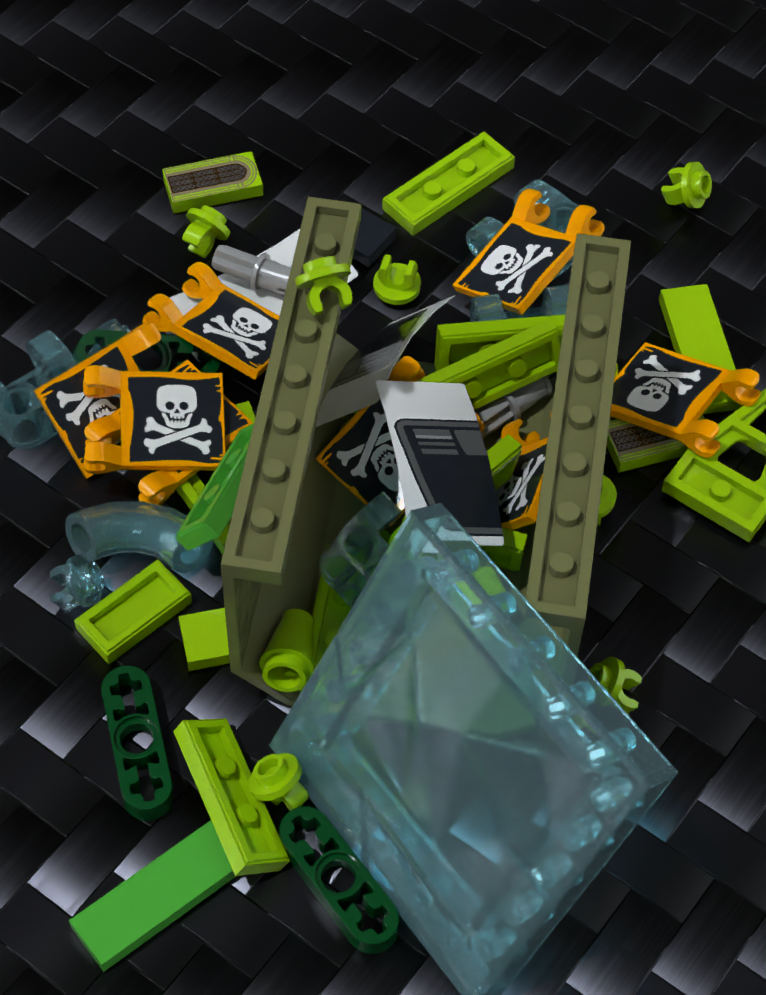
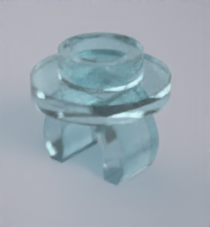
M79 554L70 557L65 565L52 569L50 571V578L60 585L66 586L61 592L50 595V602L63 610L73 609L77 605L83 607L96 605L101 599L102 590L105 585L100 567L86 556Z

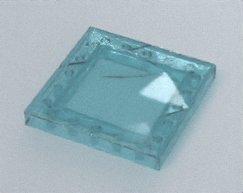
M442 503L414 509L409 512L339 628L338 634L333 638L269 744L275 754L289 753L297 758L302 766V774L298 782L305 788L311 801L328 818L396 906L398 914L461 995L503 994L679 773Z

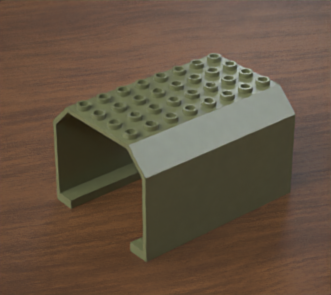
M308 197L221 560L231 672L290 706L497 738H506L563 723L586 619L631 241L579 233L576 235L557 376L549 379L553 390L551 395L541 399L521 413L523 424L519 427V435L522 440L526 434L533 431L539 433L540 440L548 437L537 519L535 523L514 530L528 534L519 571L515 572L486 564L509 604L504 633L486 639L437 549L431 560L416 571H401L390 562L388 555L384 552L379 532L386 530L392 535L402 524V520L406 516L405 512L389 527L315 459L340 432L342 425L346 422V420L340 417L316 427L319 410L327 392L346 363L356 354L358 349L336 333L341 313L336 293L330 290L322 291L320 293V301L323 306V312L320 315L313 316L307 307V294L311 288L298 289L295 278L304 274L303 264L327 256H335L337 264L348 263L351 267L361 221V204ZM348 276L342 278V280L346 283L348 281ZM417 361L424 370L425 376L436 372L434 363ZM505 425L483 439L486 451L501 440V432ZM327 544L379 551V563L353 700L299 692V690L295 692L275 690L264 681L259 665L260 658L285 611L301 609L313 616Z

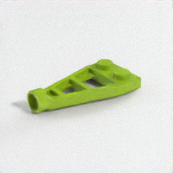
M766 388L760 392L759 399L752 406L747 407L743 405L718 424L719 433L713 440H718L721 446L715 455L710 458H704L688 448L664 479L661 490L747 542L752 540L766 520V464L761 477L753 482L720 463L718 457L732 445L740 442L766 457V434L750 426L766 410Z

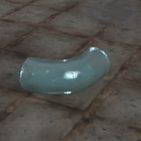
M112 501L83 508L71 513L66 518L65 523L69 544L74 553L84 562H93L117 553H141L156 557L168 564L176 572L187 573L196 569L204 562L213 544V540L188 551L175 539L187 515L174 508L145 501Z

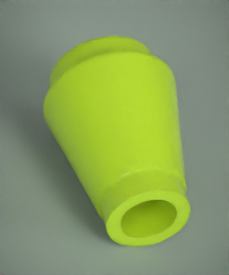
M301 609L285 611L260 658L259 665L262 677L266 684L275 690L282 692L298 691L305 686L306 682L314 674V620L308 612Z

